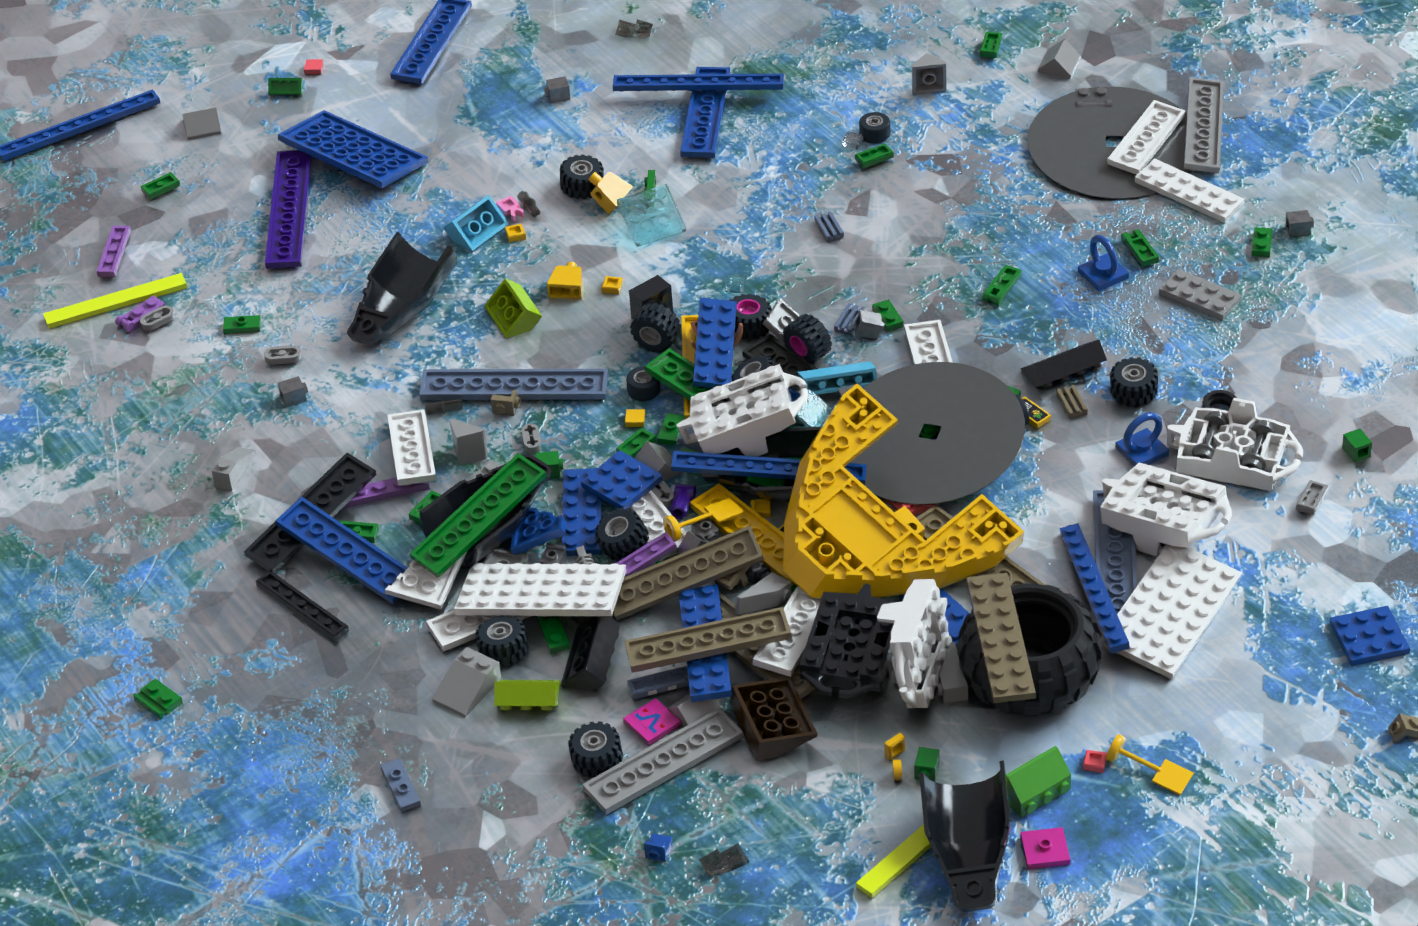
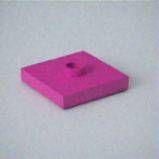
M1063 827L1020 832L1027 869L1070 865V856Z

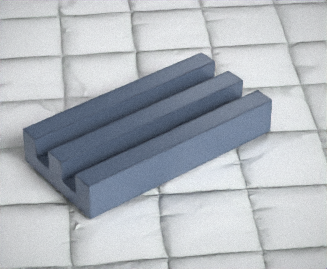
M831 211L828 212V215H825V213L821 214V217L815 215V222L827 242L844 237V232ZM822 221L825 222L828 230L831 232L833 236H830Z
M848 303L834 325V331L852 335L855 330V319L851 323L852 318L856 313L858 315L860 310H865V307L859 309V306L855 305L852 307V304Z

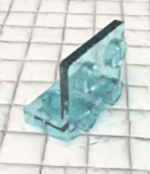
M809 389L808 399L795 417L807 427H822L836 404L834 403L829 406Z

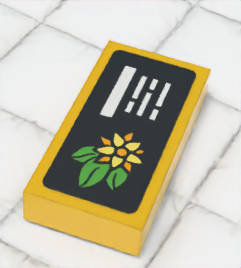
M1022 398L1029 413L1028 423L1038 429L1051 420V415L1028 398Z

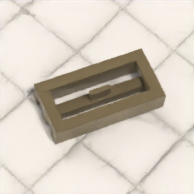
M1071 385L1070 389L1064 387L1062 391L1060 388L1056 389V395L1069 419L1087 415L1088 409L1075 385ZM1064 395L1068 397L1070 404L1074 408L1075 412L1072 411Z

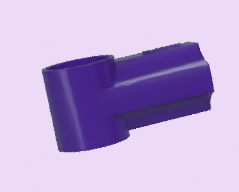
M676 483L674 499L670 508V513L676 519H682L687 516L690 501L696 498V485Z

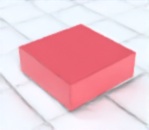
M306 59L304 73L321 74L324 65L323 59Z
M1086 750L1083 770L1104 773L1107 753Z

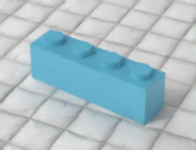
M868 361L798 372V377L805 381L808 396L838 392V388L858 383L864 388L877 379L876 367Z

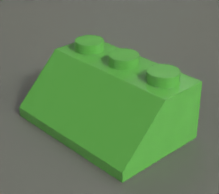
M1057 746L1050 748L1006 774L1009 807L1020 818L1033 813L1037 808L1050 803L1054 798L1065 794L1071 789V773Z

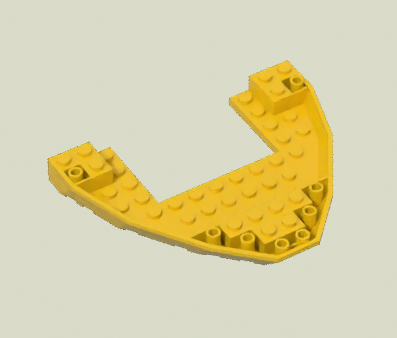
M856 384L842 395L799 463L784 521L783 573L810 598H822L823 592L858 594L864 584H870L871 596L883 598L905 595L913 580L934 579L936 586L941 589L998 565L1023 543L1024 531L981 494L932 536L924 540L844 468L898 424L896 417L861 386Z

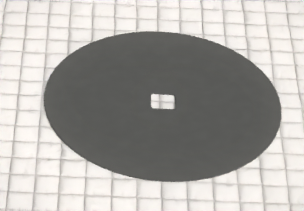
M1099 87L1088 88V96H1081L1079 91H1075L1052 101L1034 118L1028 132V148L1034 162L1045 175L1056 183L1081 194L1100 198L1129 199L1149 196L1157 192L1135 183L1136 174L1107 164L1108 157L1116 147H1106V136L1124 138L1154 100L1179 109L1181 108L1169 100L1147 91L1126 87H1104L1107 89V94L1099 96L1096 94V89ZM1112 100V107H1107V105L1077 107V101L1085 103ZM1186 112L1185 117L1150 162L1155 158L1190 174L1192 170L1183 169Z
M927 362L902 367L875 379L863 388L898 419V424L850 463L867 464L864 486L874 495L890 501L927 505L960 499L991 484L1012 464L1018 455L1024 439L1025 418L1019 400L1005 383L979 368L952 362ZM924 424L941 427L936 440L919 437Z

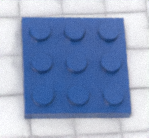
M619 450L581 481V487L618 509L624 508L625 510L663 481V476Z
M1388 606L1330 617V625L1351 666L1410 653V647Z

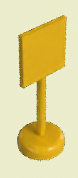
M727 498L704 507L708 513L682 523H678L672 515L665 516L663 518V527L672 540L677 542L681 538L682 527L709 517H713L718 523L744 514V511L731 498Z
M1118 734L1114 738L1106 756L1107 761L1115 762L1119 755L1122 754L1157 771L1152 779L1153 783L1178 795L1182 794L1192 778L1193 772L1167 759L1159 767L1124 750V736Z

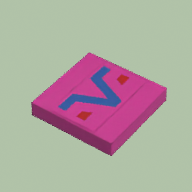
M656 698L623 718L624 724L648 746L681 726V721Z

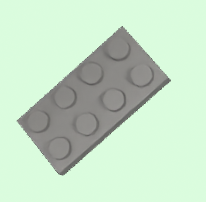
M1179 268L1159 288L1160 295L1222 321L1242 301L1241 294Z

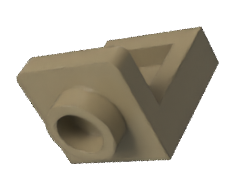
M513 390L511 396L492 395V413L514 416L516 409L520 407L521 403L517 390Z
M1399 713L1388 727L1394 742H1399L1404 735L1418 738L1417 717Z

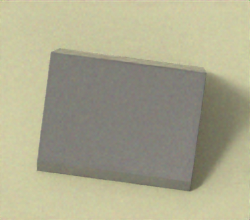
M1063 39L1048 49L1038 68V72L1071 78L1081 55Z
M926 53L912 65L913 95L947 91L945 61Z
M216 107L182 114L188 140L222 134Z
M451 418L450 427L453 448L460 465L486 459L488 452L485 430Z
M649 441L645 443L634 458L662 474L663 481L683 474V472L671 470L673 457L666 448Z
M690 693L667 708L681 721L683 727L718 708L723 711L717 699L691 702Z

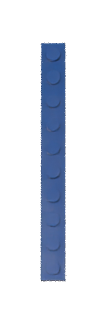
M784 73L614 75L612 86L613 91L783 90Z
M152 89L0 145V158L2 161L10 160L21 154H26L70 136H75L97 126L105 125L108 122L160 104V98Z
M673 451L671 470L676 472L795 480L801 460ZM849 463L844 467L865 485L867 464Z
M1079 523L1059 528L1061 537L1110 654L1130 649L1127 636Z

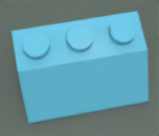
M488 195L443 228L454 243L472 252L506 227L509 222L490 195Z

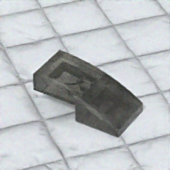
M638 19L636 24L619 20L615 35L632 38L649 37L653 24Z
M739 843L721 853L716 849L699 859L709 877L730 872L749 863Z

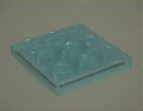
M667 184L617 199L618 207L636 247L686 232V226Z

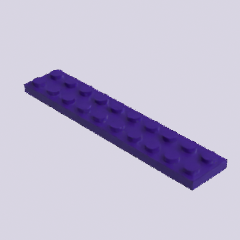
M299 150L277 151L265 257L266 269L301 267L312 156Z

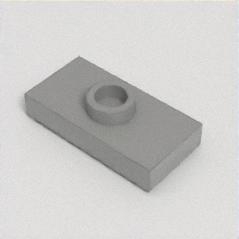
M1309 480L1296 504V510L1315 515L1328 491V485Z

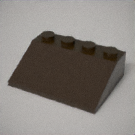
M790 677L732 685V696L730 697L729 704L756 761L776 758L817 737L818 733Z

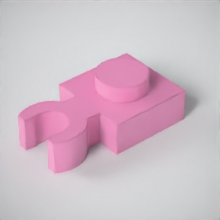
M512 196L496 202L504 216L511 215L512 221H517L516 216L524 218L523 209L520 208V204Z

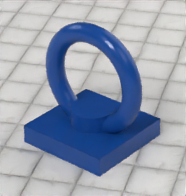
M1102 235L1093 236L1090 241V253L1093 260L1079 265L1078 272L1094 288L1101 291L1128 279L1129 272L1118 263L1112 244ZM1098 242L1101 243L1108 252L1107 254H1104L1100 257L1097 251Z
M1153 412L1138 416L1127 427L1123 439L1115 443V448L1133 466H1136L1138 463L1150 465L1169 456V449L1158 439L1163 428L1162 418ZM1148 420L1155 422L1153 432L1146 428L1133 434L1135 429L1143 422Z

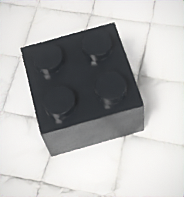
M659 275L629 290L632 319L635 318L641 307L648 303L664 305L665 308L668 307L673 312L671 285Z

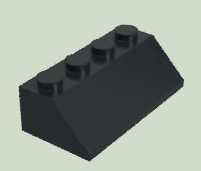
M1098 339L1020 369L1034 387L1042 386L1044 389L1052 386V381L1057 379L1059 382L1070 379V374L1074 373L1075 376L1086 373V368L1091 367V370L1102 366V362L1107 361V358Z
M594 616L577 627L560 685L562 688L592 691L598 686L604 685L607 680V671L611 665V656L615 651V642L619 636L620 623L610 616Z

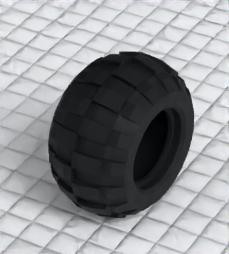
M1035 583L1010 585L1025 647H1036L1052 652L1043 656L1027 657L1036 691V698L1000 703L993 702L973 609L970 615L967 614L959 631L957 654L960 669L968 686H972L975 695L989 705H996L1000 711L1009 714H1024V716H1038V714H1052L1065 709L1066 704H1073L1086 694L1089 685H1093L1099 672L1102 658V640L1098 625L1092 613L1089 614L1081 601L1072 594L1062 592L1060 588Z

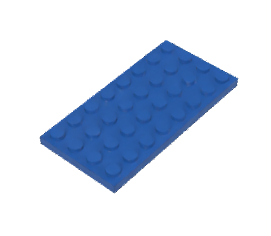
M325 110L278 134V141L380 188L428 163L427 156Z

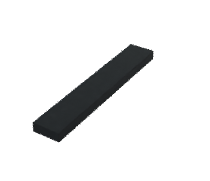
M271 570L256 580V586L334 642L349 631L348 625Z

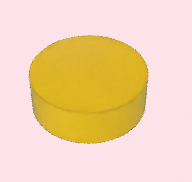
M892 760L894 781L901 780V760Z

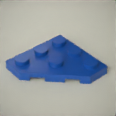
M532 507L528 510L516 533L512 536L510 550L516 555L521 552L524 553L535 546H541L554 538H560L565 534L567 522L563 516L558 515L555 517L552 513L546 511L539 512L536 508Z

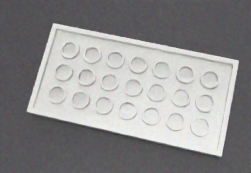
M1167 544L1117 614L1129 641L1130 649L1116 653L1172 679L1240 580L1242 572L1191 548ZM1102 635V646L1108 649L1104 637Z
M476 563L468 572L454 608L455 615L612 616L626 574V565L615 563L610 565L597 563Z

